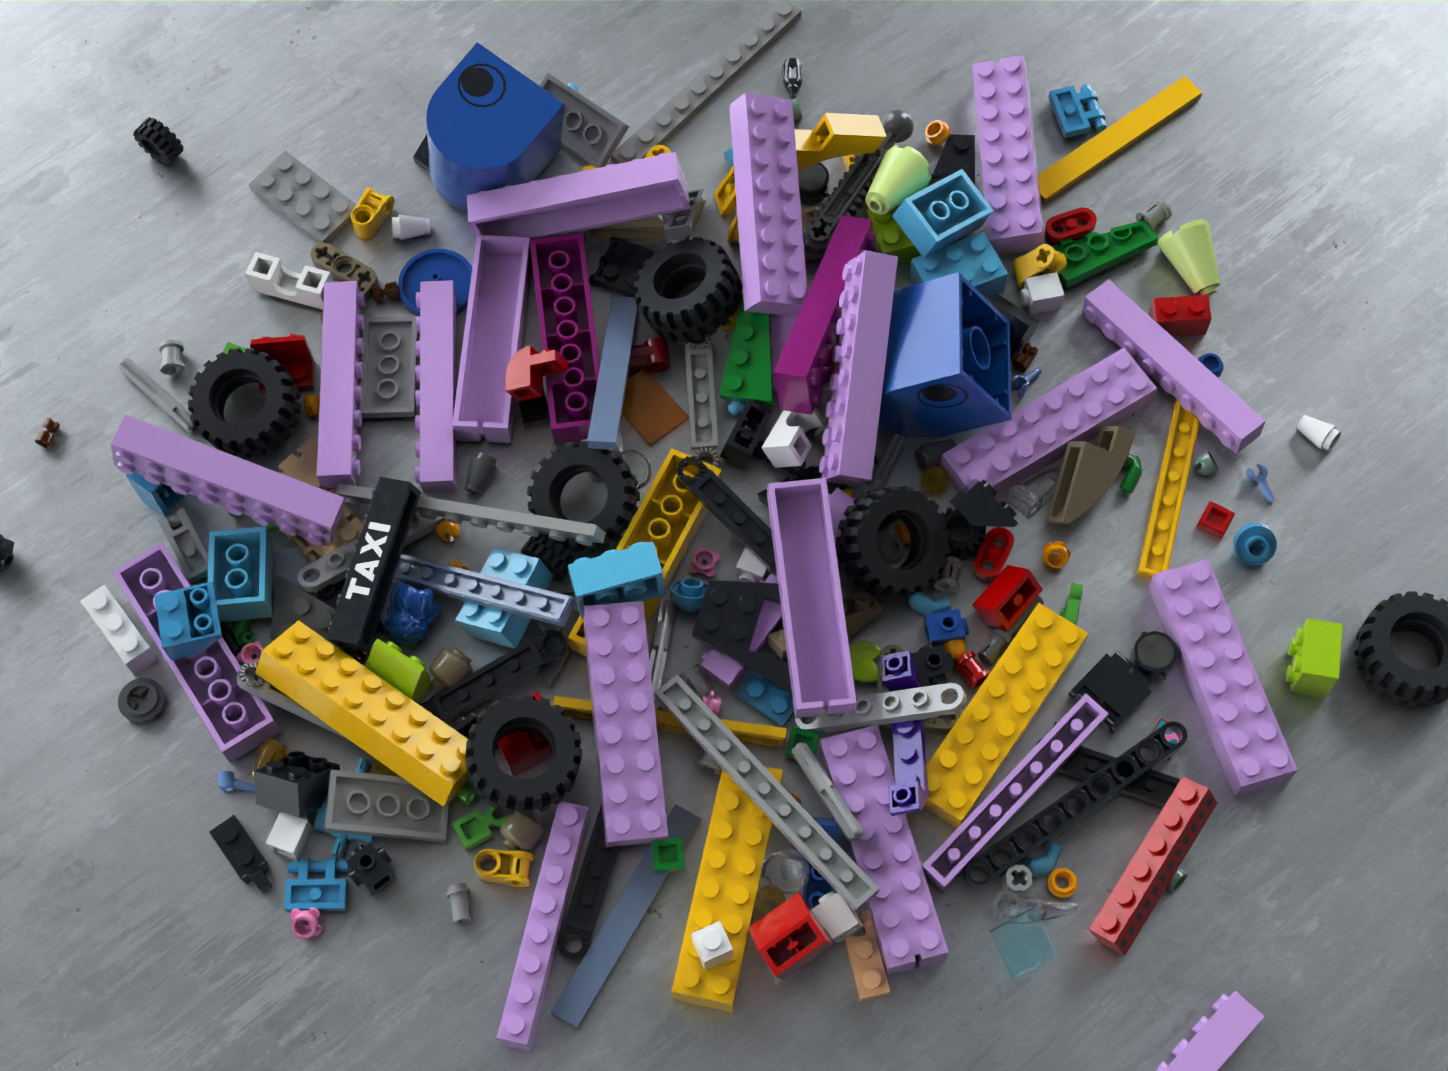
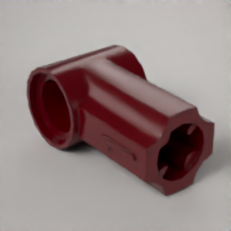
M654 337L646 340L644 344L632 346L629 371L647 369V371L652 373H661L670 368L668 342L666 339Z

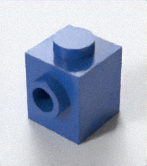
M959 609L925 615L923 627L928 645L933 644L936 647L951 640H965V636L969 635L966 618H961Z

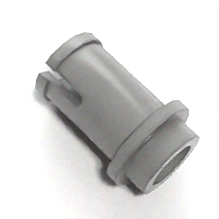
M466 883L450 885L446 896L450 898L453 923L461 924L471 921L472 916L468 899L470 889L467 888Z

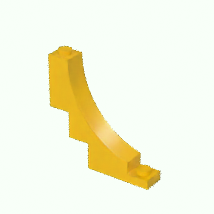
M825 113L813 130L794 129L797 168L801 170L810 165L846 155L875 153L887 137L877 115ZM734 165L713 194L721 215L730 216L737 206Z

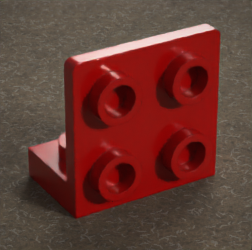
M289 334L285 337L275 338L264 336L250 340V348L256 349L259 353L265 352L279 362L292 376L295 386L299 391L315 390V361L304 335ZM259 383V392L261 395L266 394L265 386Z

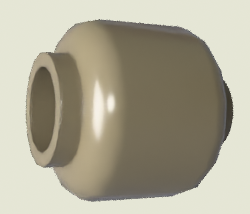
M455 647L451 650L443 649L429 667L430 673L434 676L431 682L441 690L447 687H454L462 678L472 673L473 668L470 665L472 660Z
M515 811L514 815L510 814L500 827V833L505 837L502 843L512 851H519V849L526 852L531 851L545 832L542 825L544 820L534 812L532 815L523 816V811Z

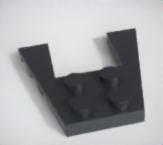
M709 580L692 637L720 654L730 657L747 670L750 669L764 677V680L774 686H779L792 696L788 662L749 651L764 600L781 604L778 583Z

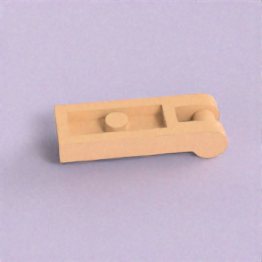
M869 910L861 911L860 915H857L864 926L865 935L854 937L851 934L844 939L860 1002L890 995V988Z

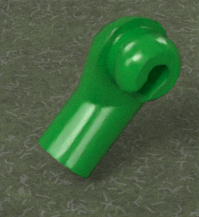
M1128 454L1123 467L1129 470L1120 488L1132 494L1142 476L1141 459L1137 455L1134 457L1132 454Z
M252 619L237 620L231 629L236 642L241 647L255 642V634L249 627Z

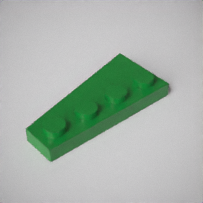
M1143 220L1111 228L1110 232L1097 234V232L1086 234V238L1072 241L1071 238L1060 240V244L1052 247L1055 251L1065 255L1067 264L1065 269L1058 274V277L1064 286L1068 288L1158 245V237Z
M743 295L740 301L719 396L721 400L747 403L748 399L758 404L774 406L770 336L771 314L744 311Z

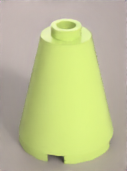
M895 145L887 150L866 195V204L872 212L881 215L886 214L900 205L904 199L928 186L931 180V174L929 175L927 169L929 164L920 152L909 146L897 148L899 145Z
M1199 219L1179 226L1181 230L1174 234L1172 231H1169L1157 242L1161 251L1195 295L1211 296L1217 292L1220 278L1210 225L1205 219Z

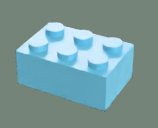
M963 169L904 199L892 217L922 257L926 258L980 228L994 210Z
M984 231L947 245L926 258H923L921 255L911 259L909 276L914 285L959 272L984 297L1005 290L1008 273Z
M266 526L209 532L208 582L214 583L220 622L272 617L274 543Z
M637 542L631 545L630 548L620 551L608 550L601 556L591 559L587 557L579 558L573 564L568 565L571 584L581 618H583L584 606L646 601L665 595L663 572L653 542Z
M498 548L492 549L480 572L481 574L547 590L553 578V574L539 558ZM465 601L455 621L470 637L516 648L531 618Z

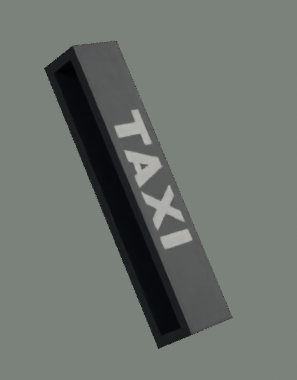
M379 477L378 484L372 491V502L369 511L364 516L363 529L360 538L355 543V553L351 565L346 570V581L342 592L337 597V608L327 629V639L338 647L370 652L421 494L411 482Z

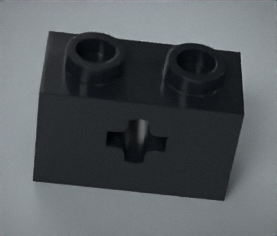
M748 399L720 453V457L744 469L773 411Z

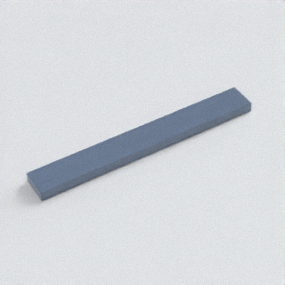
M612 296L587 440L588 448L612 450L617 448L639 308L634 297Z
M402 553L392 581L398 584L405 582L421 590L428 588L436 594L562 627L565 626L577 602L572 596Z
M675 804L667 817V839L682 837L684 852L700 825L701 818ZM652 844L551 1011L552 1015L576 1029H579L671 872L655 873Z

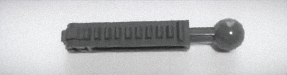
M894 110L884 116L881 124L887 137L875 153L859 154V157L854 158V164H850L849 172H845L844 178L838 182V187L833 188V195H828V201L823 202L822 210L818 209L817 217H813L811 225L806 226V231L803 232V242L806 251L811 252L815 256L825 254L841 215L856 216L857 209L862 207V201L866 202V195L884 154L895 143L905 142L913 133L914 123L912 117L907 112Z

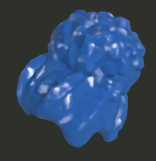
M405 582L397 584L392 589L389 598L390 607L387 608L383 621L384 631L390 636L389 640L404 645H415L424 638L428 632V624L434 622L442 608L439 602L432 603V590L428 588L417 590Z

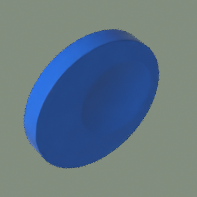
M431 249L415 255L405 264L398 279L399 294L404 306L415 316H420V308L416 306V292H420V282L453 280L456 289V316L459 315L468 306L472 266L462 255L447 249Z

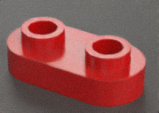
M1084 207L1053 216L1046 222L1045 236L1050 242L1060 244V240L1069 238L1074 240L1086 236V234L1094 231L1097 217L1092 210ZM1078 223H1084L1085 226H1080Z
M995 527L987 533L973 566L975 574L980 579L985 581L994 580L1003 570L1014 545V536L1011 531L1004 527ZM999 541L1003 543L1004 546L997 547L994 543ZM990 565L992 570L987 571L983 566Z

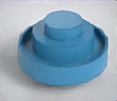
M1250 523L1243 526L1236 533L1233 540V548L1237 557L1245 564L1252 566L1262 565L1274 556L1277 549V540L1272 530L1266 525Z
M684 578L671 585L670 599L681 607L683 611L696 612L701 607L707 584L696 578Z

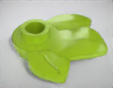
M864 640L849 644L854 682H877L878 670L873 660L880 656L881 649L876 644Z

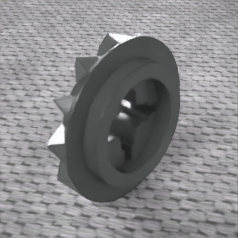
M149 678L132 680L123 687L118 697V707L121 714L130 722L134 721L142 724L143 721L154 720V717L159 712H163L162 706L164 701H166L163 688L159 683ZM147 695L146 699L150 702V705L142 704L138 708L139 704L133 697L144 698Z

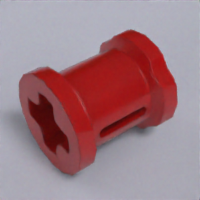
M973 651L963 655L955 662V671H960L969 682L968 687L970 690H974L982 685L990 674L989 670H984L975 659L976 654Z

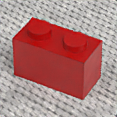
M1208 295L1153 298L1148 313L1172 337L1206 335L1212 320Z
M1007 565L972 606L986 625L1009 630L1043 591V588L1029 569Z

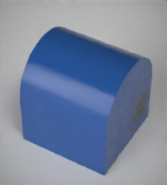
M477 42L437 88L428 104L426 122L429 171L432 182L439 194L453 206L468 212L467 195L536 180L561 149L564 103Z
M959 272L895 290L878 426L886 431L903 436L940 437L1012 420L1010 322Z

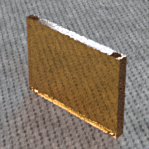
M647 369L641 370L627 380L622 415L650 446L689 419L687 413L682 410Z

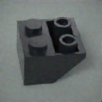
M994 293L985 296V298L1010 322L1011 364L1018 353L1023 350V346L1029 342L1040 321L999 294Z
M973 479L949 501L966 521L973 526L1015 527L1018 524L1014 519L1017 513L1007 502L1002 500L999 503L994 496L997 494V491L984 479L981 482Z
M302 751L290 752L285 758L278 761H270L266 766L254 771L256 805L299 818L321 808L328 795L330 771L340 770V765L329 762L326 758H315L305 755Z

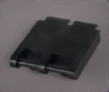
M611 237L609 240L610 246L606 254L600 257V265L596 273L590 276L589 282L623 296L634 297V284L637 281L636 277L639 269L643 270V263L647 258L651 259L655 251L617 237Z
M1118 651L1112 657L1106 653L1069 692L1068 696L1072 699L1075 697L1078 700L1085 694L1090 696L1108 713L1104 723L1110 727L1108 730L1114 733L1150 696L1152 691L1149 687L1152 685L1153 680L1138 668L1132 674L1128 672L1133 663Z

